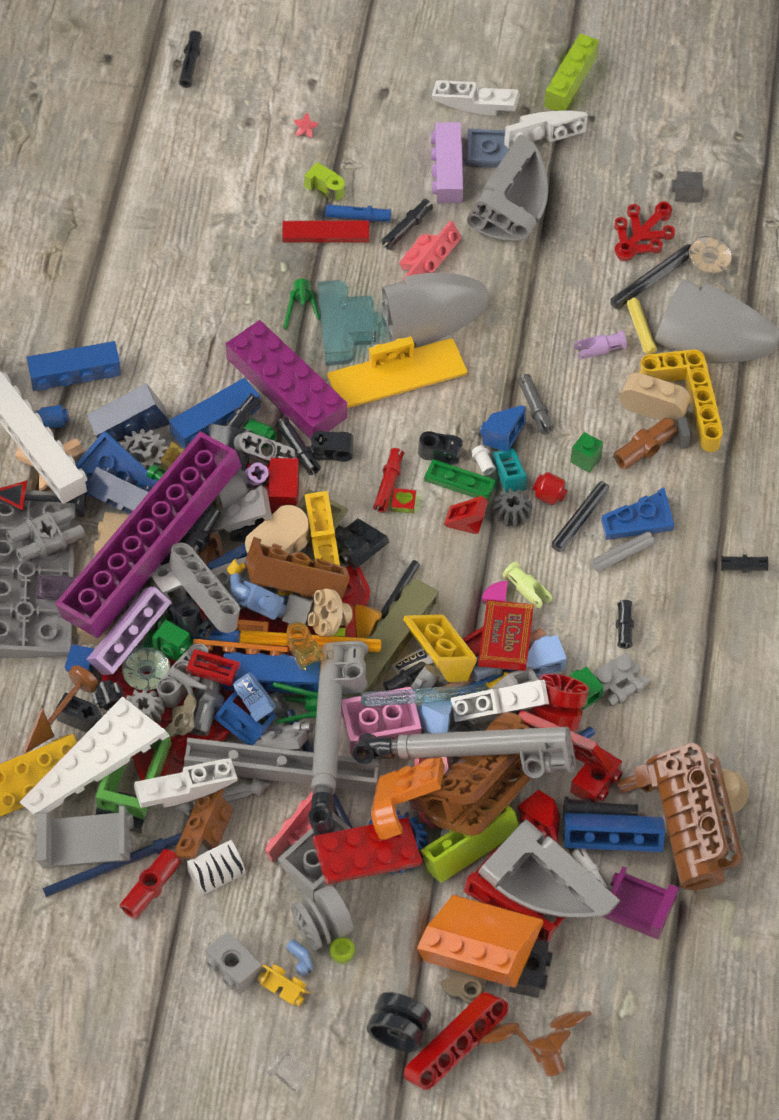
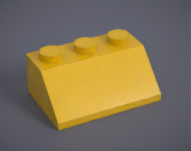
M444 614L405 615L403 620L447 682L468 681L477 658Z

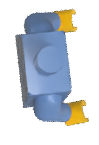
M234 559L228 566L227 571L231 574V596L237 604L268 619L283 618L289 596L293 592L278 591L276 595L262 587L242 580L240 574L246 568V565L243 562L239 565L236 559Z

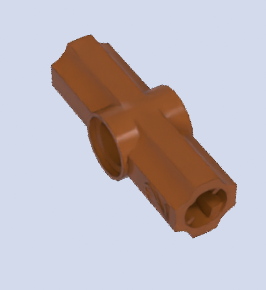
M664 418L648 430L645 428L639 430L629 443L614 452L613 457L617 465L621 469H628L644 457L647 459L651 458L659 451L661 445L678 434V429L670 418Z

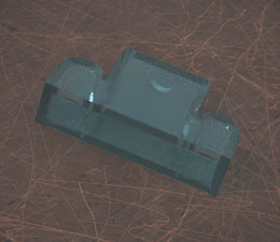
M341 280L318 281V300L325 365L349 364L354 359V346L376 343V326H380L379 313H374L372 296L348 297V286L345 282Z

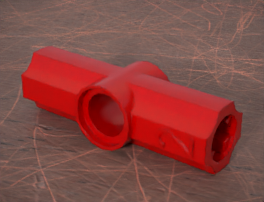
M164 849L152 865L140 873L139 881L119 904L120 909L127 916L138 919L150 902L161 895L163 886L182 864L181 859L176 856V853ZM150 881L156 882V884L153 886L145 885L147 882Z

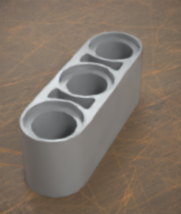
M192 645L157 683L158 696L162 698V705L164 707L173 708L177 706L188 694V690L181 682L169 676L173 668H176L188 676L196 677L195 675L188 674L186 668L194 649L209 653L205 645ZM202 659L198 660V661H201V662L208 663V661H205V660H202Z

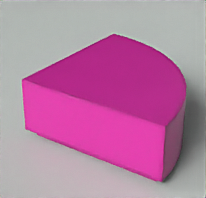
M500 581L490 585L483 593L482 603H487V600L506 602L508 581Z

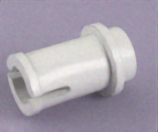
M480 445L472 450V458L477 461L482 474L487 476L492 474L496 467L488 455V448Z

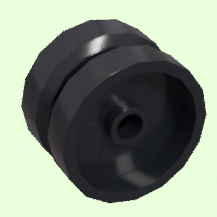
M393 992L380 994L375 1005L376 1013L371 1015L367 1024V1032L377 1042L389 1048L404 1052L417 1051L423 1039L422 1031L427 1029L430 1022L431 1012L419 1001L403 994Z

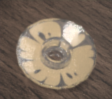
M703 236L693 241L689 249V257L698 269L708 273H717L728 268L732 261V251L724 240L715 236Z

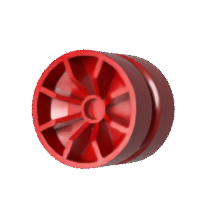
M542 674L539 680H545L549 704L532 707L530 714L560 727H569L570 731L578 730L583 714L581 707L585 706L589 687L580 680L566 675Z

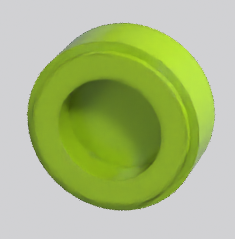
M346 937L333 940L330 945L331 958L340 964L350 962L355 955L353 941Z

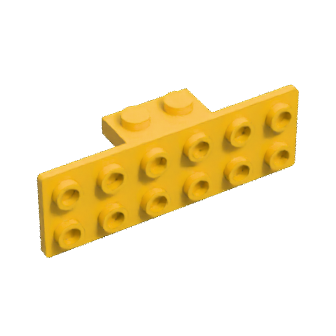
M410 336L385 344H377L369 348V361L328 372L327 378L331 388L347 402L348 409L467 375V369L453 338L414 348V342Z

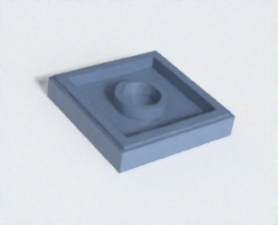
M468 129L466 166L497 168L509 151L504 144L505 130Z

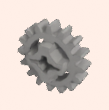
M144 429L140 430V434L132 431V437L125 435V442H120L146 469H149L152 465L162 467V463L167 462L168 447H166V440H161V434L159 433L153 436V430H150L148 434L144 433Z

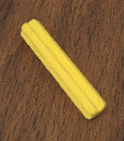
M632 298L627 301V306L643 351L647 355L655 353L657 348L640 301L637 298Z

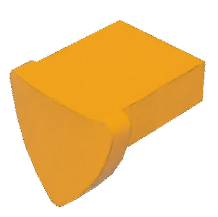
M356 604L357 636L359 638H367L368 635L372 636L378 621L382 617V613L378 609Z

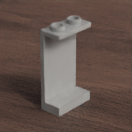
M119 806V813L51 819L47 813H37V862L42 868L130 861V852H133L134 849L133 839L130 837V829L133 828V816L124 806Z

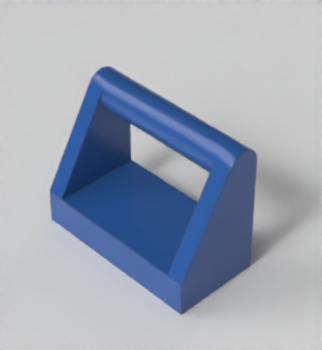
M235 690L214 716V719L244 743L253 746L277 715L271 711L264 716L267 721L263 725L258 721L255 722L249 714L233 703L237 696L242 699Z

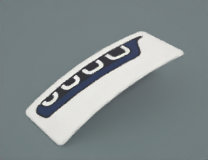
M420 649L395 662L392 667L397 674H400V670L403 669L405 671L419 662L431 664L433 661L423 649Z

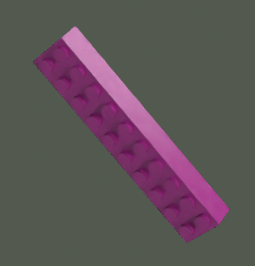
M200 431L57 600L55 605L61 617L98 639L168 556L172 546L182 539L242 467L236 450Z

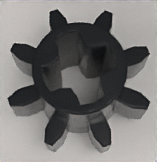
M110 680L99 683L96 686L97 693L92 694L95 704L99 705L100 709L103 708L107 711L121 697H124L121 686Z

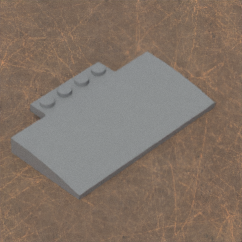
M26 490V494L56 496L52 491ZM25 500L23 512L0 502V658L68 656L72 624L61 617L55 603L73 583L74 542L68 544L65 550L60 549L47 554V557L38 556L21 563L16 554L17 549L34 542L32 539L26 538L10 544L6 531L23 525L27 519L37 518L44 515L45 512L54 513L69 506L75 514L74 503L63 504L60 502ZM75 520L58 526L59 530L63 532L75 527Z

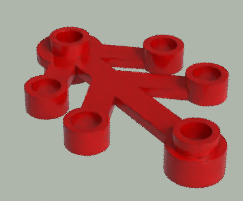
M659 202L655 206L654 214L642 226L639 220V205L630 204L627 208V216L631 221L633 236L629 240L626 234L627 219L624 217L615 219L614 228L618 233L619 242L615 245L614 252L619 260L629 261L637 253H660L663 242L660 239L672 240L675 237V228L671 225L664 226L662 230L650 231L659 221H667L671 218L672 206L668 202ZM651 240L650 244L637 245L640 241Z

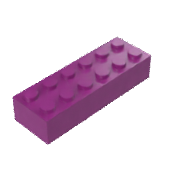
M258 320L225 343L227 360L310 440L315 432H329L347 419V402L261 320Z

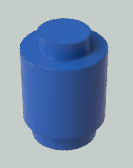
M63 405L41 407L40 410H35V413H38L41 417L44 427L48 426L50 429L66 427V422H69L68 409H64Z

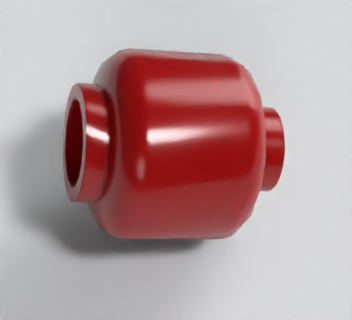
M545 472L543 475L539 474L532 488L535 491V498L551 506L555 505L557 501L562 502L568 491L564 488L565 480L550 472Z

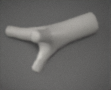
M173 668L169 675L181 682L188 690V694L193 696L192 687L203 690L207 688L206 685L197 682L200 681L199 676H188L176 668Z

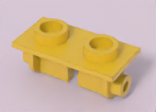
M274 963L272 966L263 964L267 971L266 973L261 972L257 980L260 981V985L274 994L277 993L280 986L283 987L279 997L289 1002L292 1006L297 1005L300 1007L305 999L302 997L303 993L311 994L305 988L307 984L295 976L293 979L288 978L284 975L286 970Z

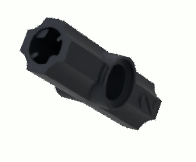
M209 505L182 537L180 543L190 545L197 555L200 551H204L210 539V532L220 516V511L213 505Z

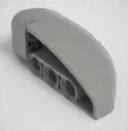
M520 134L486 183L467 217V223L472 229L496 239L516 241L527 239L537 225L547 202L548 181L540 153L531 140Z
M453 273L415 274L404 277L405 285L403 282L382 287V321L390 342L411 336L416 347L435 342L463 328L482 314L489 304V295L483 283L473 278Z
M525 820L508 837L478 872L508 899L537 913L568 919L603 917L608 915L620 902L616 896L549 836L545 838L544 834L528 820Z

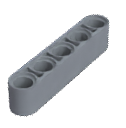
M186 543L174 544L171 549L169 562L170 571L219 631L225 633L235 631L240 612L237 602L190 545Z

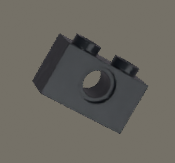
M535 941L516 987L509 986V992L539 998L540 989H546L548 975L544 974L545 966L550 967L553 952H549L550 942ZM534 965L538 969L531 971L526 966Z

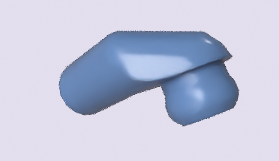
M291 940L287 944V950L295 955L300 962L295 966L296 972L300 976H305L307 973H311L313 969L309 951L296 940Z

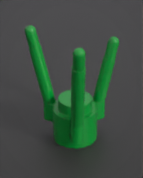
M300 278L293 282V290L290 291V300L284 320V329L288 328L295 299L304 306L305 301L310 298L316 319H320L314 291L311 290L310 281L305 278Z
M276 682L273 683V686L276 688L306 695L305 698L284 696V698L289 702L304 703V709L309 710V713L277 719V724L306 718H316L318 692Z

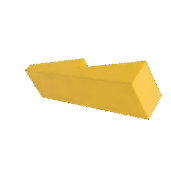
M328 491L305 494L315 559L319 558L340 565Z

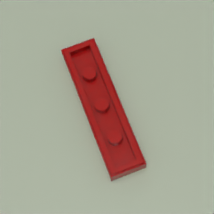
M283 221L282 242H369V221Z

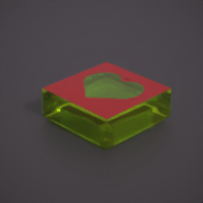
M394 488L391 511L414 514L417 490Z

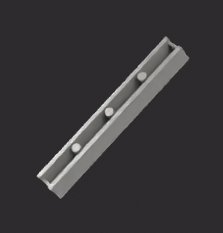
M194 738L187 739L184 767L231 758L238 777L312 785L314 753ZM338 756L336 788L375 793L379 780V761L372 760L369 764H360L353 757Z

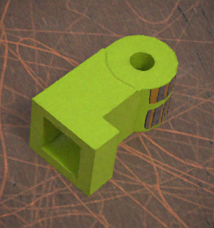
M316 162L304 175V187L311 191L315 187L333 201L343 198L345 191L344 179L319 162Z

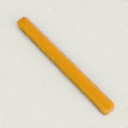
M245 630L240 631L239 638L240 643L318 649H321L324 644L330 642L360 641L367 644L368 652L381 651L380 639L337 636L322 637L319 635Z

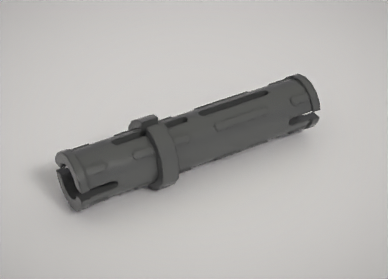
M524 374L522 375L524 381H522L521 377L517 381L531 409L530 415L532 419L536 420L540 433L543 435L549 434L550 432L547 427L552 432L554 426L548 416V408L543 405L531 375Z

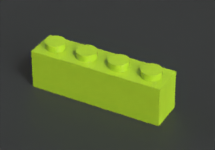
M582 33L578 35L545 91L544 107L554 111H566L598 56V39Z
M507 805L481 834L471 836L451 830L420 850L428 872L442 883L504 843L519 827L515 811Z

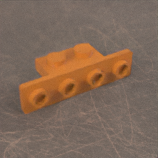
M238 620L237 630L268 632L269 623ZM193 639V644H203L208 648V651H213L214 646L222 647V652L230 653L236 652L237 649H246V654L252 655L260 653V651H269V655L273 656L290 653L289 647Z

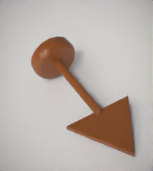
M74 665L69 670V678L75 686L49 719H47L44 710L40 709L22 753L25 754L55 737L50 725H52L79 689L87 693L96 691V686L99 682L92 673L78 665Z

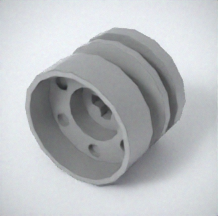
M327 885L314 892L316 904L307 896L302 898V904L299 901L291 904L296 927L303 939L314 951L322 947L321 942L325 945L330 943L329 931L337 939L354 931L350 914L342 898L332 885Z

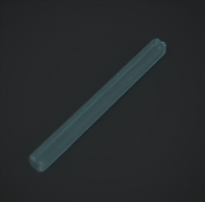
M485 685L364 692L361 694V704L365 707L444 702L451 701L453 697L489 689Z

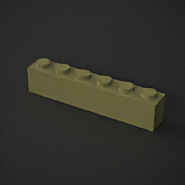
M414 578L410 585H405L397 602L394 601L389 607L388 615L385 619L381 618L378 621L373 635L367 636V639L381 640L380 652H368L364 656L367 687L362 692L342 694V696L353 698L372 694L414 637L403 620L404 616L430 615L438 604V590Z

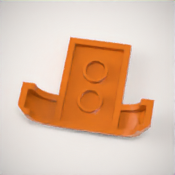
M441 757L429 758L422 761L419 765L403 767L400 770L398 769L380 776L376 785L371 810L373 825L380 839L385 840L402 834V827L396 814L395 806L397 804L441 789L445 766Z

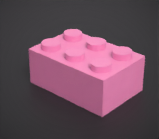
M411 687L353 697L341 701V719L350 755H352L359 737L364 733H371L376 737L392 736L394 739H398L399 735L421 734L422 728Z

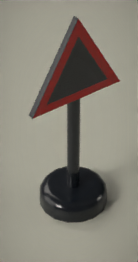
M28 480L0 488V502L23 512L25 500L62 503L57 496L26 494ZM86 492L66 502L75 504V514L77 517H85Z

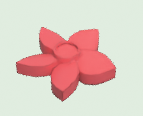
M308 113L303 116V121L300 119L293 120L295 125L299 127L296 136L306 133L307 136L312 138L313 131L311 128H315L319 124L315 121H310Z

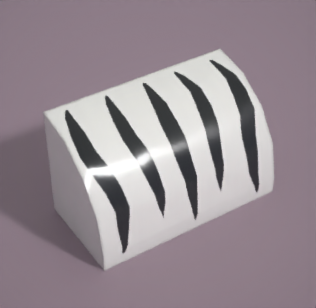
M232 840L197 856L195 859L187 861L188 872L202 896L246 874L241 857Z

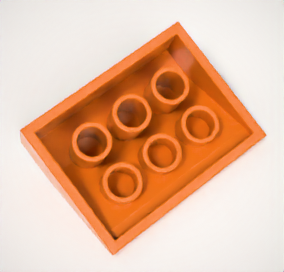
M452 895L426 927L417 949L425 962L515 988L544 922L542 919Z

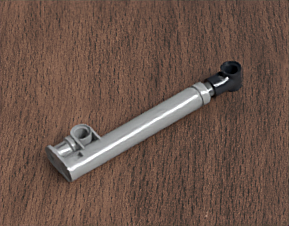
M360 641L330 642L321 647L311 786L313 795L311 810L308 814V819L315 836L334 831L332 820L333 795L336 792L342 694L362 692L368 684L366 679V663L364 661V656L368 654V646Z
M569 727L399 735L398 739H394L392 736L376 737L371 733H364L359 737L352 751L353 758L360 764H369L373 759L394 758L395 755H399L400 759L520 754L523 771L531 778H539L544 773H553L554 770H567L568 773H574L575 754Z

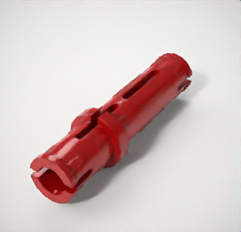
M399 448L390 449L387 464L382 469L384 474L375 503L373 504V509L380 513L387 512L396 478L401 473L400 465L404 451L401 450L399 454Z

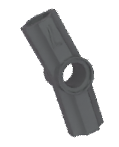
M201 677L200 683L206 685L207 688L206 690L196 688L193 692L196 699V707L193 713L195 724L190 733L204 737L209 734L214 714L222 707L224 696L220 694L222 683Z

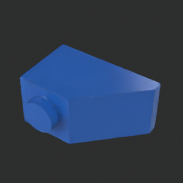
M520 405L492 413L488 420L482 423L480 428L483 445L508 452L526 424L525 406Z

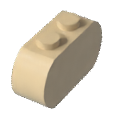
M642 373L630 374L619 396L621 404L627 410L660 421L664 418H670L675 424H677L678 418L685 416L691 401L690 394L682 386Z
M281 506L272 514L270 520H265L246 537L245 547L247 554L253 537L262 539L261 544L272 547L273 543L282 546L281 549L290 554L301 551L307 545L311 534L306 514L296 506Z

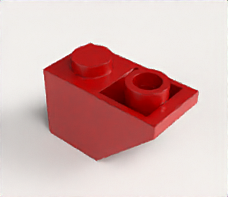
M538 789L517 806L520 814L519 820L521 824L528 820L544 834L545 838L549 836L557 843L560 815L555 800Z

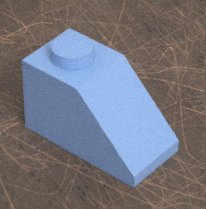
M558 635L541 637L533 643L528 652L527 667L531 666L537 678L542 674L565 671L566 656Z
M424 697L423 704L418 705L417 708L418 716L421 720V728L430 733H448L451 723L452 702Z

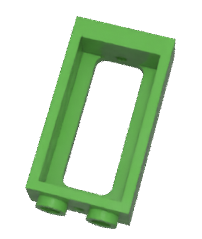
M170 736L163 741L160 738L150 745L151 748L155 749V753L145 780L160 777L171 746ZM126 764L102 778L96 794L98 808L119 813V806H124L133 817L145 820L149 806L140 808L138 798L116 793Z

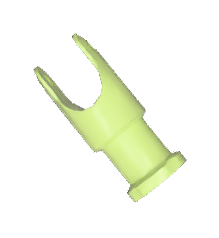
M518 562L511 563L505 569L502 576L505 579H509L516 586V590L534 604L535 607L540 608L543 604L542 600L546 603L552 601L551 594L532 575H527L519 567Z

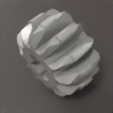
M144 688L142 693L134 690V696L127 695L126 700L154 722H161V715L165 712L162 705L163 700L161 697H157L154 690L148 694L147 689Z

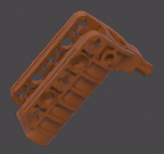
M504 712L499 714L485 731L530 728L525 725L522 717L514 713ZM520 754L461 756L443 775L441 789L411 799L409 804L412 810L424 812L428 820L441 828L474 836L484 832L532 778L524 773Z
M688 743L651 757L647 764L634 768L635 775L618 780L617 786L621 794L636 789L646 793L653 790L659 791L682 889L700 890L725 882L723 871L739 865L742 860V851L721 763L716 755L704 752V749L695 743ZM691 750L698 752V754L690 756V758L688 757L692 753ZM707 759L713 761V763L710 764V768ZM712 780L718 781L719 786L716 791ZM718 803H719V805H721V806L724 807V809L721 810V815H720V810H719ZM723 826L729 827V835L727 837L725 836ZM727 846H729L730 851L735 853L732 856V861L725 858L729 854Z

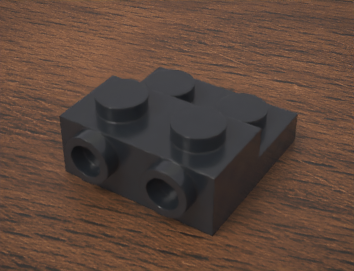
M359 518L346 528L338 525L335 529L339 560L342 564H347L355 570L390 543L387 535Z

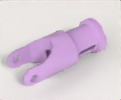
M621 330L616 334L608 336L602 334L575 342L574 348L577 350L589 348L578 353L580 359L605 355L609 351L620 348L622 350L627 349L625 334Z
M254 463L245 470L248 479L247 488L259 486L268 477V469L262 463Z

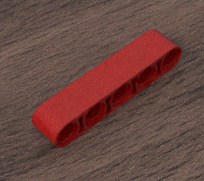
M488 992L481 993L407 1064L404 1070L405 1079L423 1090L433 1088L485 1035L505 1018L509 1007L507 1001Z

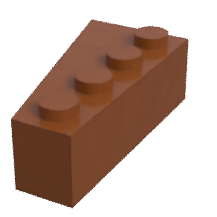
M253 537L245 561L250 581L259 587H275L281 592H296L303 597L314 596L317 590L333 589L339 594L342 601L350 579L346 567L319 558L311 561L304 553L296 551L290 554L281 549L282 546L273 543L272 547L261 544L262 539Z

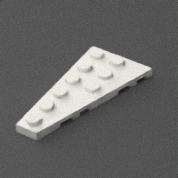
M121 697L20 803L37 818V813L52 811L63 804L64 799L74 792L79 794L85 790L84 786L93 780L98 782L128 763L131 756L139 751L144 753L151 748L150 745L160 738L163 741L170 735L124 697Z

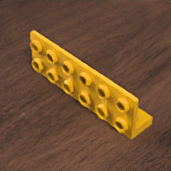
M67 734L47 742V745L0 763V817L24 807L20 801L77 744L74 734Z

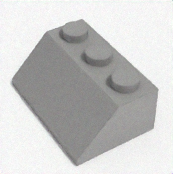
M333 813V832L351 829ZM311 828L278 858V861L296 888L314 903V892L327 885L313 843L315 835Z

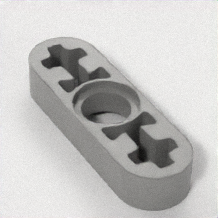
M251 432L240 433L234 439V446L238 452L270 463L271 458H283L276 456L277 453H286V456L289 458H297L293 448ZM246 439L248 443L255 444V446L245 447L242 440ZM264 443L270 448L268 456H264L261 452V447Z

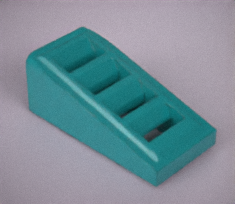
M509 449L508 452H492L504 491L508 493L510 488L513 492H517L519 489L521 491L526 490L527 475L515 449Z

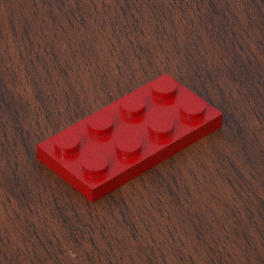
M408 817L398 819L402 827V834L385 840L378 837L373 824L314 836L313 843L326 885L420 866L422 859Z

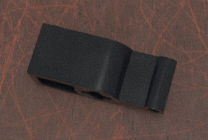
M66 692L64 693V695H63V697L61 698L60 702L58 703L57 707L61 704V702L65 699V697H66L69 693H66ZM74 696L57 717V721L87 733L103 716L99 714V709L95 704Z

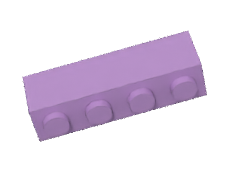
M435 122V131H431V144H435V148H431V160L436 161V164H432V177H436V181H432V194H437V203H462L461 122Z
M155 586L145 588L86 660L103 675L113 674L172 602Z

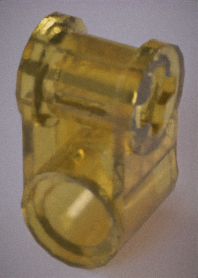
M302 622L290 624L287 628V645L301 671L306 670V666L317 661L323 662V653L307 626ZM295 634H300L303 637L301 639H295L292 636Z

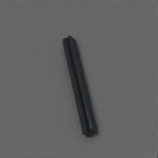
M686 244L610 299L611 306L619 309L628 300L636 297L689 259L690 255H694L690 251L691 245Z

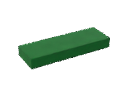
M432 459L424 476L425 482L474 498L483 496L488 502L497 482L495 479Z

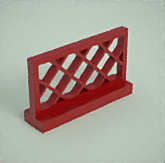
M499 845L476 872H472L467 877L464 892L481 903L542 919L544 923L537 936V940L549 942L552 939L553 933L565 918L556 917L557 919L554 923H551L543 917V914H537V912L508 899L488 881L480 877L481 875L478 873L480 868L501 846Z

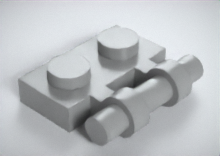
M626 652L592 672L604 687L603 696L607 693L611 694V696L606 698L609 706H613L616 703L621 704L627 700L629 695L634 692L639 693L644 689V686L650 683L647 675L640 678L635 677L640 674V668ZM625 682L628 683V685H627L626 687H624V688H622V689H621V688H618L620 685L624 684Z
M303 721L294 722L293 725L286 726L283 723L276 724L274 727L267 728L266 732L261 735V738L254 746L286 750L299 749L308 740L307 733L313 732V724L304 723Z

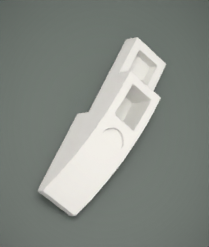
M436 80L432 93L433 100L449 107L491 116H497L498 110L515 111L520 97L519 90L478 88L477 82Z
M548 111L521 116L519 123L506 126L504 144L508 149L511 148L520 134L532 142L546 138L550 143L586 132L588 114L578 111Z
M545 680L451 698L455 722L495 716L504 712L511 713L549 704Z
M231 758L183 767L182 773L137 781L134 784L140 808L163 804V808L204 797L225 788L237 781V775Z

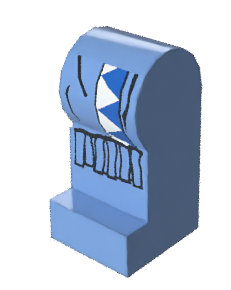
M248 672L233 683L235 690L250 710L255 722L277 707L252 673Z

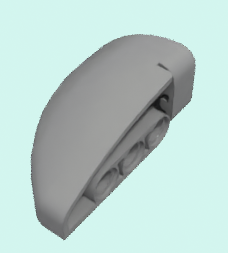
M682 279L666 309L657 331L655 342L670 349H675V351L699 350L704 354L706 362L709 363L744 362L773 353L779 345V328L760 313L731 295L709 284H704L701 287Z

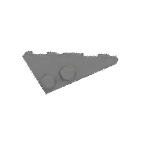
M260 485L255 490L250 491L240 501L232 504L228 510L220 514L210 533H217L218 530L222 529L230 532L243 528L246 525H254L256 519L264 518L266 521L270 520L272 515L267 490Z

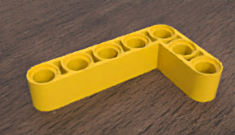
M684 350L644 356L641 359L639 373L667 382L685 380L687 391L691 397L690 404L700 445L707 452L717 451L721 446L723 429L704 354L699 350Z

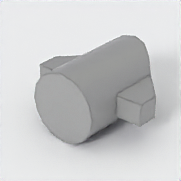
M426 664L410 687L423 697L431 691L440 678L441 673L432 665Z

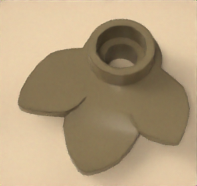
M187 695L184 706L172 708V723L164 729L170 732V738L178 734L183 736L192 731L195 724L193 713L196 707V699L193 695Z
M450 969V978L442 980L440 984L447 995L460 997L464 1002L470 1004L484 992V985L488 980ZM472 989L476 991V994L469 995L467 992Z

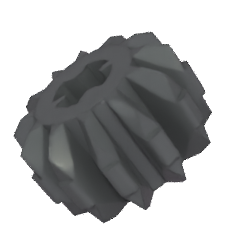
M510 488L508 493L501 490L499 497L494 499L493 513L496 515L498 522L504 521L505 527L509 523L514 528L517 526V523L524 525L526 519H529L531 516L532 503L529 501L528 494L521 495L520 489L517 492H513Z

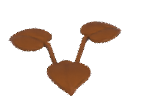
M573 1011L562 1014L553 1019L549 1024L550 1028H555V1031L536 1037L531 1041L518 1029L520 1027L519 1023L500 1024L485 1035L477 1044V1047L481 1043H495L503 1041L512 1035H519L534 1054L537 1063H542L546 1076H555L565 1071L560 1054H562V1046L570 1037L571 1032L569 1029L563 1028H571L579 1024L585 1018L591 1016L592 1013L591 1011Z

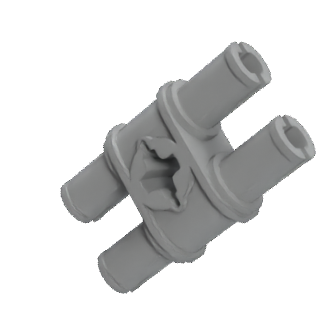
M69 506L54 513L45 512L44 515L37 518L27 519L23 525L7 530L6 536L10 544L26 538L33 540L34 543L18 548L16 551L19 561L23 563L38 556L47 557V554L60 549L65 550L68 544L84 539L85 531L81 525L63 532L59 530L58 526L75 520L74 511Z

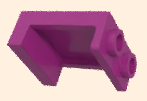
M622 866L620 873H614L610 886L613 887L611 893L620 902L603 918L659 940L677 898L679 887L669 884L666 890L627 874V868Z

